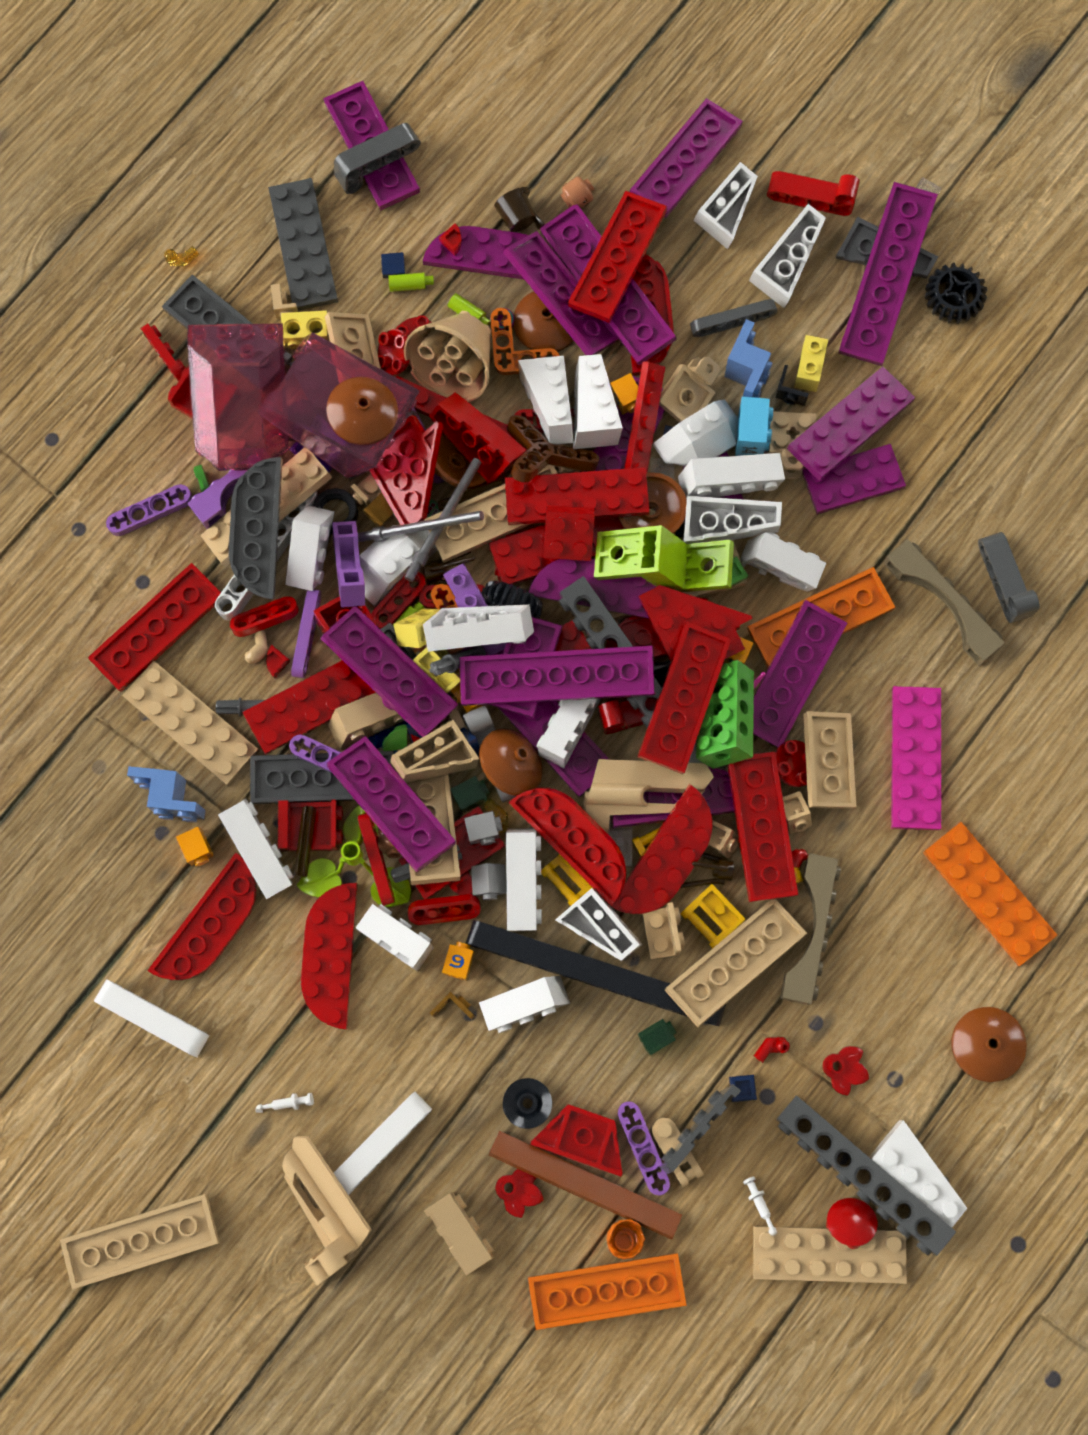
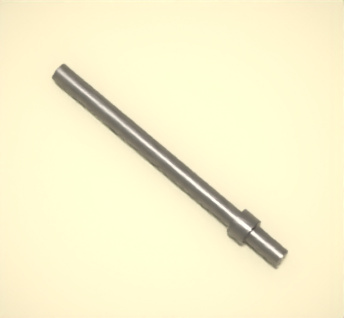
M473 458L439 518L452 515L482 463L479 459ZM444 527L431 530L420 551H416L413 556V563L404 576L405 579L413 582L420 568L424 567L428 561L427 556Z
M476 511L388 528L383 526L375 527L371 531L358 533V541H382L391 536L480 521L484 519V514L482 511Z

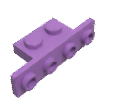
M462 563L444 573L443 576L456 597L455 602L458 607L488 606L465 564ZM506 643L483 646L488 655H494L505 649Z

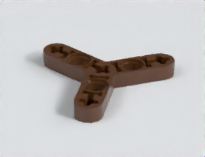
M519 415L510 417L507 431L519 444L527 449L513 465L511 475L514 479L520 482H529L548 464L586 472L596 470L600 459L596 453L549 443L525 417Z

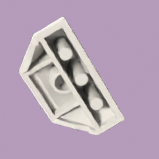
M725 399L714 401L678 423L653 443V446L666 464L686 466L691 459L718 457L737 444L738 417Z
M428 530L391 536L382 541H375L359 555L365 583V598L374 607L384 599L407 573L413 563V556L416 551H420L430 534ZM435 544L429 552L428 558L437 551Z

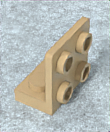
M670 902L665 908L643 913L650 960L679 956L681 949H684L685 946L683 932H678L677 925L681 922L679 908H674L673 902Z

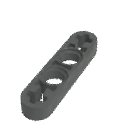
M767 299L696 319L690 323L693 337H703L742 326L746 319L757 322L770 318L777 314L778 310L774 300Z

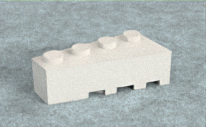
M809 204L765 256L749 279L753 285L783 308H785L790 300L826 219L825 216Z
M602 355L579 356L575 371L573 449L618 445L623 427Z
M687 496L683 541L686 544L735 540L758 536L765 532L776 533L781 525L782 502Z
M529 605L442 608L423 624L428 652L506 642L523 643L534 632Z
M246 798L221 812L218 816L265 898L268 899L291 886L293 883L291 879L294 878V875L288 865L283 866L279 859L282 857L280 850L276 844H271L268 836H270L268 829L264 823L260 824L256 817L258 815L256 808Z
M508 828L506 832L507 931L537 930V924H542V910L537 909V900H541V885H537V875H541V861H537V851H541V836H537V831L534 828Z
M899 1120L869 1158L952 1228L967 1210V1207L904 1120Z

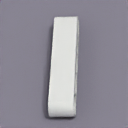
M107 979L94 1000L99 1005L194 1057H198L210 1036Z
M413 1092L334 1172V1175L348 1195L432 1111V1108L416 1092Z

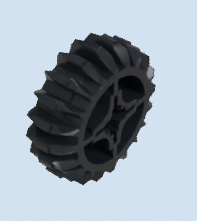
M952 263L950 268L945 264L941 270H935L934 274L929 277L928 284L925 287V300H929L927 308H933L932 315L939 313V320H942L944 317L948 318V324L952 322V319H955L956 323L959 324L962 319L967 322L971 317L975 318L978 315V311L983 309L984 303L987 300V295H985L987 287L983 286L985 279H978L980 272L972 273V266L965 269L964 263L960 267ZM945 282L946 290L940 294L939 286ZM972 292L973 301L967 304L966 297Z
M489 581L486 583L485 588L483 587L481 594L488 606L529 605L531 617L540 619L543 603L533 593H529L519 586H514L504 581Z

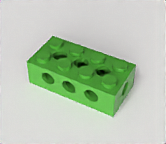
M739 660L722 665L696 739V758L712 769L753 757L754 671Z

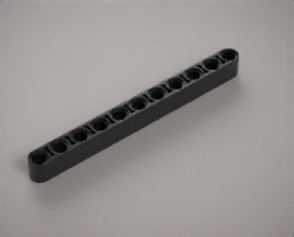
M473 920L465 944L688 1017L666 993L665 989L670 983L480 921ZM726 1005L705 1023L720 1027Z

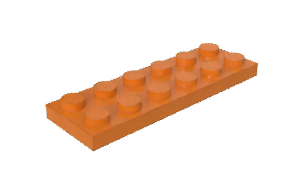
M872 567L749 625L747 630L768 668L805 600L847 622L842 634L887 614L896 607L875 568Z
M962 822L923 852L1018 966L1024 964L1058 936Z
M678 1253L528 1277L536 1330L687 1306Z

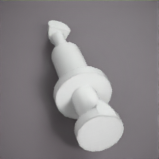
M293 1093L290 1098L273 1100L271 1104L257 1105L255 1111L263 1113V1109L272 1108L279 1110L291 1107L294 1110H298L301 1104H314L313 1094L308 1093L307 1096L298 1097L296 1093Z
M750 1177L743 1181L744 1185H748L752 1194L748 1198L750 1201H754L761 1218L766 1220L770 1228L769 1234L775 1236L777 1230L769 1218L771 1214L762 1197L765 1193L763 1190L758 1191L754 1183L755 1177Z

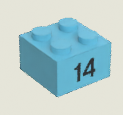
M741 397L735 456L764 454V451H769V443H771L772 436L770 426L773 419V407H769L770 399Z

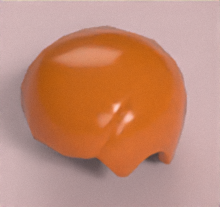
M631 1219L618 1220L611 1225L607 1232L606 1240L610 1252L617 1258L625 1260L634 1258L641 1252L645 1237L639 1223Z

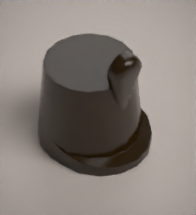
M528 187L509 191L494 204L497 212L511 232L521 231L532 223H535L538 230L544 226L543 221L533 211L528 198L530 194Z

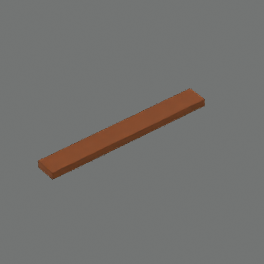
M501 1131L498 1132L489 1152V1156L625 1219H631L641 1226L671 1240L681 1220L682 1214Z

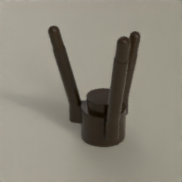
M470 551L445 563L440 559L425 564L427 582H434V585H448L446 580H442L445 568L474 561L475 557L455 560L470 554Z
M703 853L701 857L714 861L713 864L694 861L692 865L712 869V876L716 878L684 882L680 888L710 884L724 885L725 880L731 881L733 878L734 862L727 861V858Z

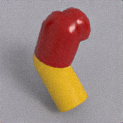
M804 849L792 851L797 884L803 882L799 868L808 857Z

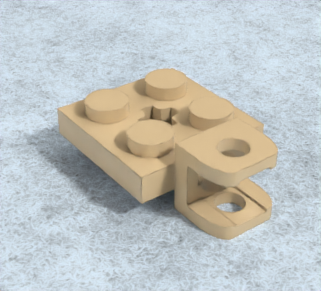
M709 356L702 359L699 357L694 358L688 366L679 364L661 392L659 405L679 423L709 404L716 393L708 385H712L716 379L720 366ZM688 392V402L682 400L683 393Z
M773 412L770 426L772 436L771 443H769V454L780 453L785 479L798 480L801 478L804 466L787 450V447L816 422L815 413ZM794 431L798 435L795 436V439H792L791 436L786 433ZM787 470H795V472L789 473Z

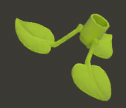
M360 805L349 814L344 823L343 834L349 842H346L341 848L342 857L340 858L338 869L336 870L335 864L329 859L320 858L309 864L308 876L301 877L297 883V887L305 894L319 898L331 888L342 885L338 874L342 872L344 863L351 866L362 864L373 876L372 869L363 859L364 854L360 848L364 840L358 822V815L366 813ZM374 823L376 832H378V829H379V828H378V826ZM388 867L387 871L394 892L395 903L385 907L406 904L411 899V886L408 879L395 883L391 876L393 867ZM374 882L371 886V896L380 905L382 903L376 883Z

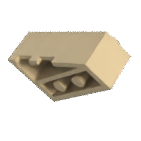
M377 693L336 708L328 727L341 750L365 736L367 737L393 723L399 724L405 720L395 710L386 708L382 698Z
M454 720L393 754L390 765L406 783L474 769L477 767L479 757Z
M452 1192L425 1209L424 1212L427 1217H431L437 1227V1232L444 1238L450 1252L467 1276L493 1258L491 1252L494 1249L488 1239L484 1238L482 1240L477 1232L481 1228L473 1216L469 1218L464 1209L467 1205L461 1195L455 1196Z

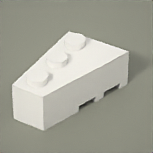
M741 162L698 210L693 220L727 249L735 237L758 177Z
M308 505L293 519L285 585L313 591L318 584L322 583L324 577L322 569L335 511Z
M772 532L762 533L747 541L740 558L744 568L746 564L760 569L759 574L766 575L769 572L779 577L780 582L806 592L817 588L826 565L825 562L819 560L820 557L810 552L806 553L800 550L798 545L791 542L786 543L780 540L777 534Z
M591 888L555 919V921L594 943V945L620 961L625 960L642 945L594 888Z
M372 904L356 929L418 972L434 949L430 943L432 939L422 932L416 934L410 930L412 925L402 918L397 921L391 917L392 911L382 904L379 907Z
M551 976L533 981L479 1002L488 1030H498V1033H502L512 1029L511 1024L517 1022L520 1025L533 1021L534 1016L542 1014L543 1017L556 1012V1008L570 1004L561 976Z

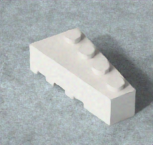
M564 356L518 360L520 381L524 385L526 394L533 404L535 414L538 415L548 442L553 444L573 443Z
M780 453L691 459L678 476V480L686 499L687 496L716 498L760 490L773 491L785 480Z
M601 698L561 700L559 702L560 708L556 714L552 715L548 723V729L541 736L536 746L539 756L565 768Z

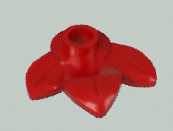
M853 1046L844 1047L838 1054H830L824 1059L823 1071L831 1078L832 1087L837 1093L848 1096L851 1091V1084L859 1085L869 1080L867 1069L859 1063L863 1055L862 1049ZM834 1062H837L839 1065L837 1071L833 1069Z
M516 1169L512 1175L500 1177L496 1182L495 1191L497 1196L504 1200L506 1211L514 1217L522 1218L525 1206H536L544 1199L539 1188L533 1184L537 1177L519 1169ZM506 1183H510L512 1185V1191L510 1193H507L504 1190V1186Z

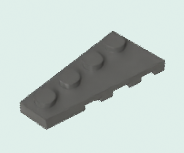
M857 217L840 247L836 259L867 265L879 227ZM920 248L911 276L927 279L938 256Z
M734 1084L720 1092L716 1090L708 1099L710 1105L705 1111L701 1109L693 1118L695 1124L690 1130L686 1128L679 1135L677 1140L680 1143L676 1148L673 1149L671 1147L664 1154L662 1160L665 1162L660 1168L667 1174L674 1172L694 1148V1141L696 1139L699 1140L710 1129L711 1125L709 1122L711 1120L714 1121L725 1111L727 1107L724 1103L736 1097L741 1090Z

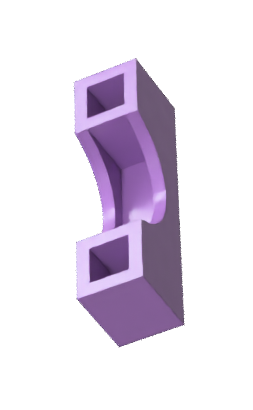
M263 449L250 454L247 460L240 465L232 467L228 474L221 479L213 481L210 487L202 493L194 495L191 501L187 503L206 529L210 528L226 514L227 502L233 494L235 485L241 475H244L255 463L269 458Z
M356 521L332 522L333 546L341 607L365 606V583L363 569L360 566Z

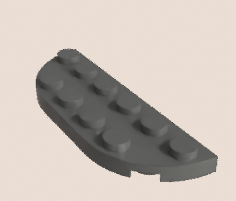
M281 457L259 461L247 470L244 475H241L232 495L229 535V561L234 575L250 592L260 597L274 600L283 462Z

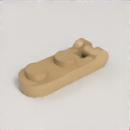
M660 1118L654 1122L652 1134L662 1153L665 1154L671 1147L675 1149L680 1143L677 1138L681 1134L676 1124L669 1118ZM691 1151L674 1170V1174L682 1188L689 1185L688 1182L695 1177L699 1179L704 1176ZM688 1161L691 1168L683 1173L679 1166Z

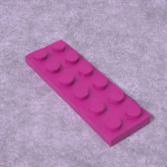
M893 686L891 829L941 830V688Z

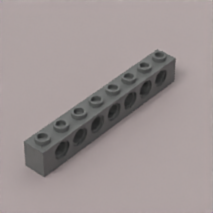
M584 576L560 592L561 599L558 600L566 612L571 611L575 617L572 621L580 632L582 630L585 631L589 637L586 641L591 649H603L604 643L607 640L615 641L617 648L633 647ZM586 601L590 605V609L587 612H580L576 607L577 603ZM595 620L602 622L603 630L594 632L590 628L591 622ZM655 677V695L627 698L634 710L639 709L643 714L641 720L646 728L649 726L653 711H649L646 708L645 701L648 699H655L657 701L662 689Z
M797 1095L776 1119L779 1122L777 1127L788 1136L791 1133L799 1139L797 1144L807 1153L812 1150L819 1156L817 1161L827 1170L832 1167L839 1173L836 1177L847 1187L850 1184L858 1190L856 1195L867 1204L870 1201L878 1207L876 1212L886 1221H889L891 1218L898 1224L896 1229L906 1238L912 1236L919 1243L916 1246L927 1256L931 1253L934 1256H938L956 1233L953 1228ZM800 1119H806L810 1122L811 1129L808 1133H801L798 1130L797 1123ZM819 1136L829 1138L830 1147L827 1150H821L817 1146ZM841 1152L846 1153L850 1158V1163L847 1167H841L837 1163V1155ZM860 1169L866 1170L870 1175V1179L866 1184H861L857 1180L856 1175ZM881 1186L886 1187L890 1193L888 1200L884 1202L880 1201L876 1195L877 1189ZM902 1203L906 1204L910 1210L908 1217L905 1219L897 1215V1207ZM920 1221H926L929 1224L930 1230L925 1236H921L917 1231V1225Z

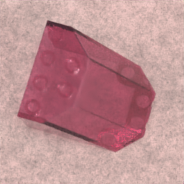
M283 323L188 325L187 347L195 452L201 457L208 459L218 471L249 470L259 461L285 454L289 450L288 369Z

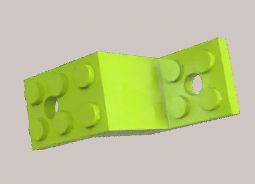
M662 525L598 532L594 578L597 580L641 576L656 587L662 585L680 592L731 588L734 542L731 540L686 544ZM623 549V555L619 559H615L616 552ZM708 561H713V567L709 571H705V564Z

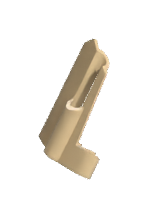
M599 759L590 791L584 792L583 809L609 834L610 815L670 813L676 803H646L643 799L644 792L684 793L688 785L691 784L703 794L714 776L704 763H688L685 773L680 774L649 761Z
M295 1136L292 1149L285 1155L282 1167L285 1173L284 1178L325 1248L304 1264L305 1269L318 1286L358 1255L362 1249L361 1245L372 1229L309 1136ZM296 1175H298L319 1208L314 1207L296 1180Z

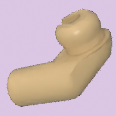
M265 631L254 633L256 644L245 654V660L249 664L260 662L267 654L268 644Z

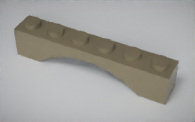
M907 539L886 557L883 564L899 581L910 582L924 587L946 604L959 625L963 650L978 666L983 664L1003 646L1005 642L1002 640V635L996 629H991L986 623V618L970 606L966 596L959 594L954 589V585L949 578L943 577L938 572V568L933 561L927 560L922 555V551L917 544L911 543Z
M808 854L803 882L812 902L814 916L813 932L802 958L784 975L781 1000L810 1005L812 1000H817L819 986H816L815 983L817 976H821L823 970V962L820 961L821 952L826 951L828 938H825L824 934L825 929L830 928L832 921L829 907L830 904L834 905L837 890H833L834 880H839L841 867L837 866L838 859Z

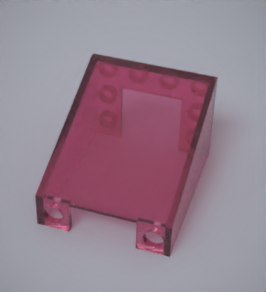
M312 332L302 339L292 356L295 358L292 366L279 387L268 394L257 413L346 478L358 476L362 472H368L372 468H377L384 459L382 454L395 441L393 436L405 424V415L415 407L417 403L415 398L420 391ZM354 377L372 378L383 383L393 393L398 405V418L392 432L382 441L370 445L352 444L340 438L331 428L326 413L327 401L333 389L347 379ZM360 402L359 405L365 407L367 403Z

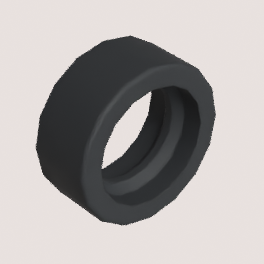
M339 488L327 489L315 499L313 507L322 509L331 500H343L349 507V514L342 522H357L358 508L354 498L347 491ZM331 526L330 534H333V527H332V526Z

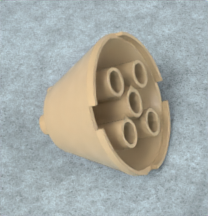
M461 311L459 314L416 328L408 336L404 345L405 361L410 360L411 374L424 388L446 398L456 392L467 402L476 400L486 390L489 382L491 329L467 311Z

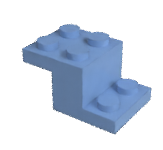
M746 319L728 357L725 377L746 386L743 397L759 398L762 386L766 384L773 363L769 361L770 352L753 346V340L756 332L753 331L755 322Z
M128 767L127 776L134 781V784L140 785L139 787L149 790L147 807L153 811L154 815H158L160 819L173 820V817L183 818L182 821L196 823L197 819H205L206 810L198 803L183 801L186 779L177 771Z

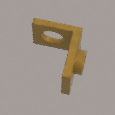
M382 492L362 511L377 527H380L393 514Z
M451 992L430 1012L435 1017L452 1000L471 1020L475 1017L468 1010L471 1005L461 995L456 998Z

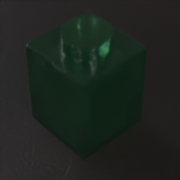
M476 776L450 789L462 814L488 801L486 794L489 793L485 782L483 780L478 781Z
M661 1019L638 1033L637 1036L649 1056L673 1043L676 1040L674 1035L677 1032L670 1021L665 1023L664 1019Z

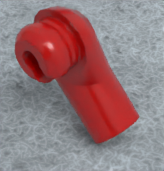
M768 1037L753 1056L764 1063L770 1053L788 1052L790 1044L783 1037Z

